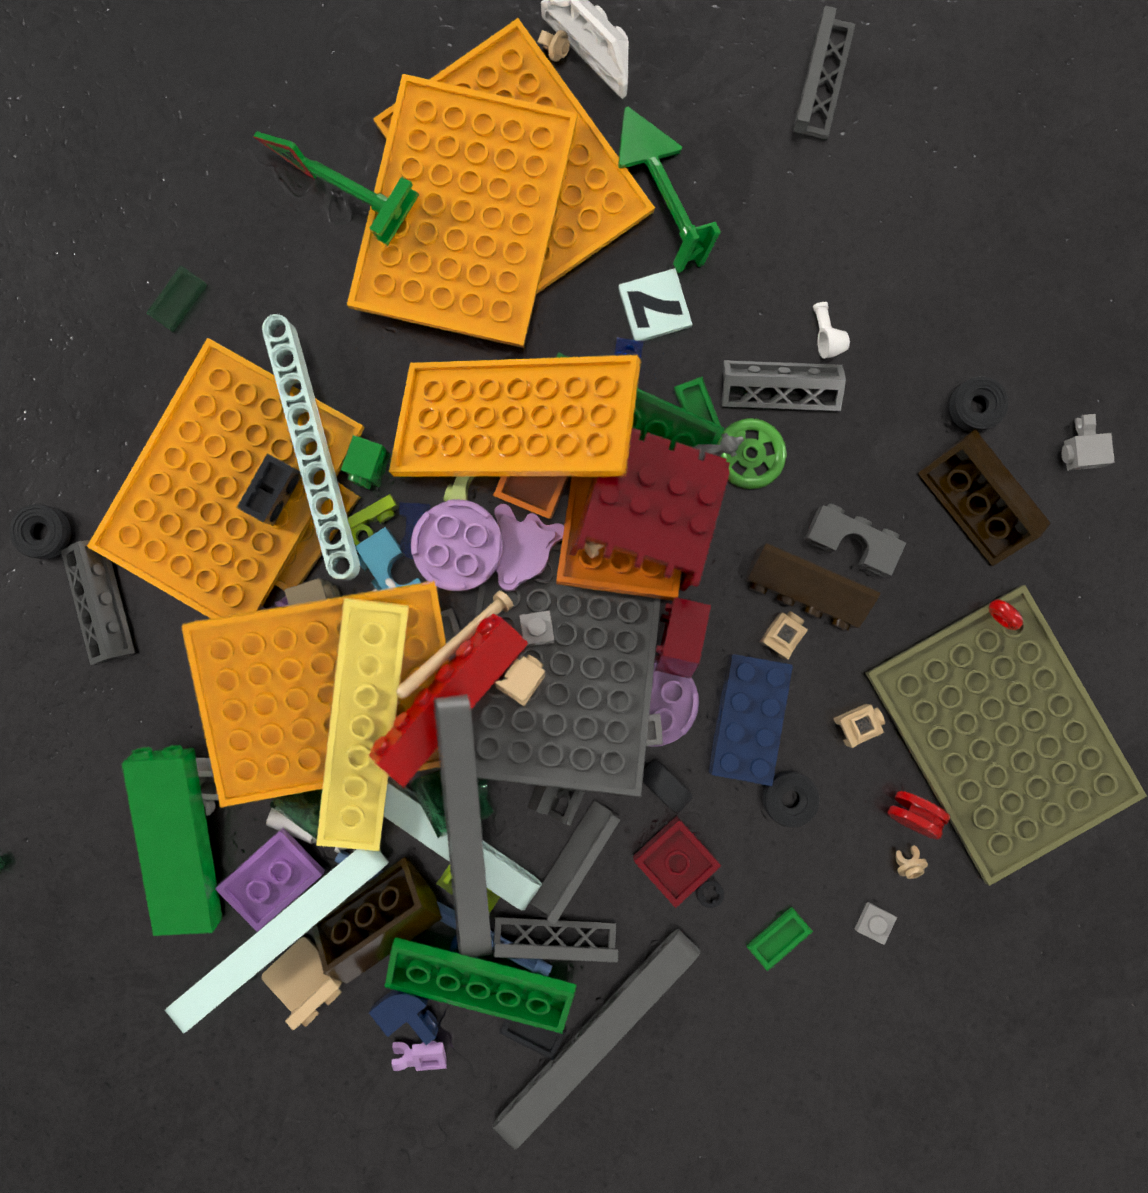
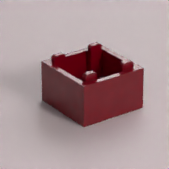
M674 597L672 604H666L665 611H668L667 615L662 614L660 621L665 622L661 645H658L656 648V653L659 654L658 656L655 655L654 663H657L655 671L689 679L692 677L700 662L711 605Z
M678 816L671 820L633 855V860L675 908L721 867L718 860Z

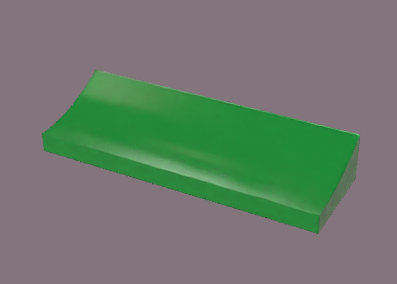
M396 937L392 945L385 987L558 1033H563L576 989V984Z

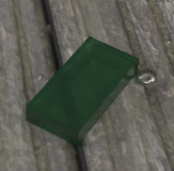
M180 266L146 313L174 332L207 287V284L183 266Z

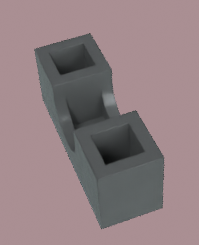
M828 504V506L822 505L817 509L803 541L831 553L837 550L843 537H854L862 546V556L858 566L882 577L892 576L906 545V542L899 540L900 535L885 528L882 531L871 527V521L859 516L853 519L844 515L845 510L833 504Z

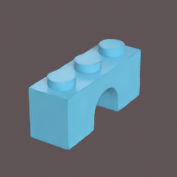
M384 527L355 546L359 553L360 566L364 571L368 569L375 577L371 582L378 590L389 588L385 580L390 578L394 581L391 574L392 566L396 560L405 555L391 531ZM416 578L412 582L405 585H399L395 581L394 583L396 587H400L417 583H423V581L420 578Z

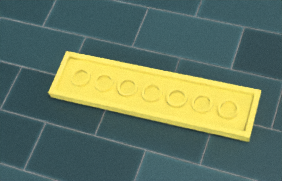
M344 599L316 845L379 851L388 774L379 768L368 754L371 752L375 741L390 731L395 720L398 698L396 691L400 682L408 605Z

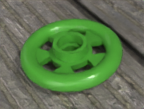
M748 418L732 423L723 431L722 435L727 433L728 436H742L744 439L738 446L736 456L731 457L730 454L726 453L720 456L726 458V462L730 463L728 469L730 473L727 481L744 489H758L769 485L781 474L786 462V446L781 434L774 426L763 420ZM746 431H758V440L746 439ZM721 435V437H720V439H719L717 445H720V442H721V440L723 439V438H722V435ZM772 442L775 454L766 456V449L763 444ZM748 448H753L756 451L757 455L755 458H749L746 455ZM736 461L746 468L743 475L736 473L732 469ZM765 463L769 470L758 476L754 468Z

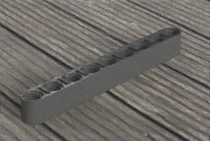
M467 694L436 698L434 705L459 954L476 958L492 955L470 703Z
M679 929L673 931L556 1054L554 1060H551L494 1121L492 1128L513 1149H517L694 963L701 950Z

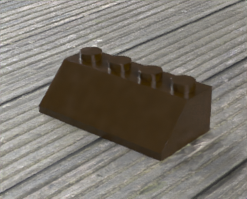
M976 429L918 473L992 566L1041 537L1051 524Z
M767 543L757 549L744 581L750 583L749 588L763 595H766L767 591L778 595L777 601L791 607L795 603L805 607L804 612L818 619H821L822 615L833 619L832 625L849 631L850 627L860 628L880 596L878 591Z
M402 858L352 893L312 927L325 975L347 984L390 955L395 937L410 941L442 919L434 892L408 858Z

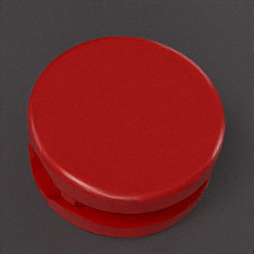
M898 791L894 799L908 808L909 811L897 806H890L888 815L898 823L932 839H940L944 825H947L950 820V815L937 805L905 791Z

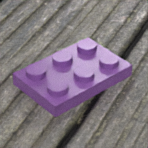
M283 827L219 883L215 890L258 932L319 879L325 870Z

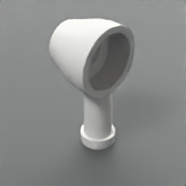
M819 302L813 306L820 329L817 342L822 358L835 357L847 351L850 344L849 335L846 331L832 328L827 302Z

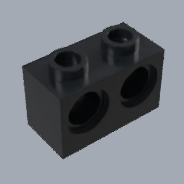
M267 453L236 508L265 524L274 526L302 477L300 471Z

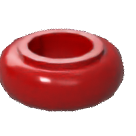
M999 599L989 604L991 616L1000 625L1014 631L1022 627L1023 618L1012 605Z

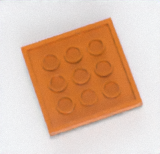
M572 476L556 584L672 601L674 597H678L681 571L674 569L671 578L664 577L666 566L643 559L639 569L633 567L636 556L613 549L610 559L603 557L605 546L598 549L599 554L593 558L588 556L584 548L582 550L579 549L576 556L570 555L593 476Z

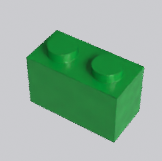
M353 435L341 471L347 474V480L353 482L356 486L370 490L371 485L380 488L391 454L383 445Z

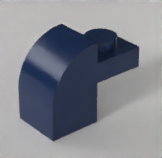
M391 990L373 1004L369 1011L371 1017L387 1037L408 1022L427 1046L436 1038L439 1030L437 1027L438 1021L429 1010L426 1012L423 1010L429 1001L428 998Z

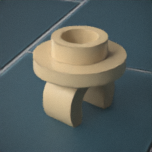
M542 30L537 41L543 45V49L549 51V58L555 62L564 58L570 48L568 34L563 30L557 31L555 35Z
M915 845L911 846L913 858L909 860L902 856L900 850L896 851V862L900 865L897 869L898 874L906 876L907 879H914L925 873L923 869L928 866L926 859H919L920 852Z

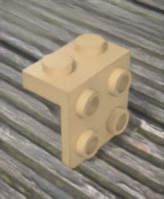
M306 936L301 937L262 974L263 982L292 1012L285 1021L292 1030L301 1023L306 1027L319 1014L316 1009L323 1002L327 1005L331 1004L341 994L338 988L343 983L323 973L317 946Z

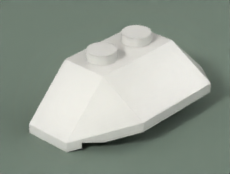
M543 0L541 2L542 18L556 32L559 30L567 32L570 46L623 99L627 95L628 37L619 26L614 27L608 21L604 10L598 5L594 7L589 0Z

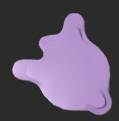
M500 504L495 508L494 513L503 538V553L496 573L499 586L505 591H514L520 584L536 575L539 576L544 571L551 549L563 539L564 525L559 523L545 525L534 513L528 514L523 522H519L508 505Z

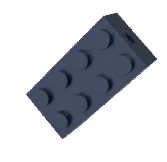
M735 654L728 655L708 769L711 775L772 786L793 665Z

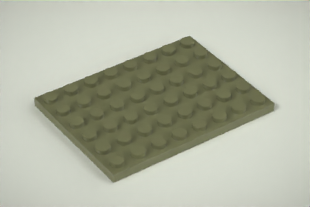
M1021 585L998 598L1012 605L1023 618V625L1020 629L1014 631L1000 625L991 616L989 604L866 673L940 805L950 815L952 826L985 884L989 886L1147 797L1026 585Z

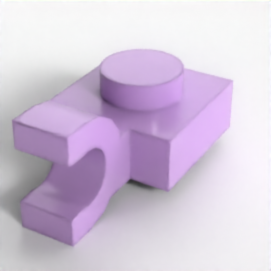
M431 1041L427 1046L424 1043L413 1044L412 1049L404 1042H393L394 1054H404L400 1059H392L393 1071L404 1070L407 1067H415L416 1071L446 1069L447 1057L443 1042Z

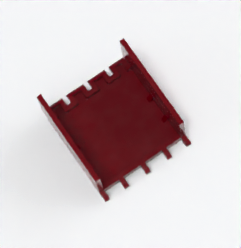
M632 428L625 476H593L570 555L576 556L578 550H582L585 546L586 540L605 546L603 557L610 559L612 551L615 549L636 556L633 567L640 569L643 559L666 566L664 577L671 578L674 569L684 572L679 590L685 592L691 585L698 587L729 477L730 470L728 469L730 463L726 462V458L705 452L702 461L698 460L699 449L678 442L675 443L673 451L668 450L671 440L648 432L645 435L644 441L639 440L641 430Z

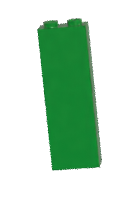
M173 745L156 751H152L150 747L136 749L132 752L133 754L122 762L153 936L213 933L223 917L219 893L215 890L217 881L194 748L182 749L181 745Z

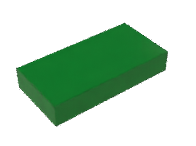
M703 377L674 387L682 409L721 426Z
M791 907L747 945V948L761 965L769 971L813 931Z

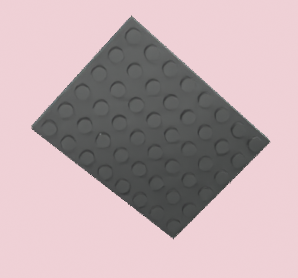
M555 544L551 549L548 563L539 576L536 575L526 580L514 591H505L499 586L498 575L495 571L486 582L479 586L475 618L494 602L493 596L498 591H503L512 600L513 607L508 612L502 610L497 616L504 619L522 636L519 615L550 610L554 643L525 647L516 657V659L521 660L523 656L526 658L528 655H531L544 665L541 669L545 671V678L525 707L498 690L494 683L471 709L477 779L641 797L661 599L556 584L562 544ZM515 660L502 673V675L496 680V682L505 680L504 676L508 672L512 664L515 662Z

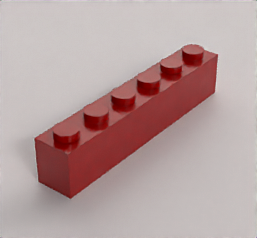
M493 613L490 617L483 619L477 627V632L471 639L463 642L458 647L456 656L449 664L443 665L437 671L434 681L416 695L412 706L406 712L397 716L390 731L375 741L368 756L379 768L404 787L438 748L434 700L436 698L467 694L471 710L529 643L504 619Z

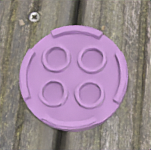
M453 499L436 505L421 516L413 530L411 553L418 570L427 581H435L437 587L445 590L466 591L480 586L494 574L501 561L503 538L499 525L487 510L471 501Z
M654 663L649 714L660 713L663 744L650 747L672 743L685 735L692 727L699 707V696L692 677L689 679L655 671L657 663Z

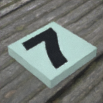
M676 268L618 285L635 343L692 327V321Z

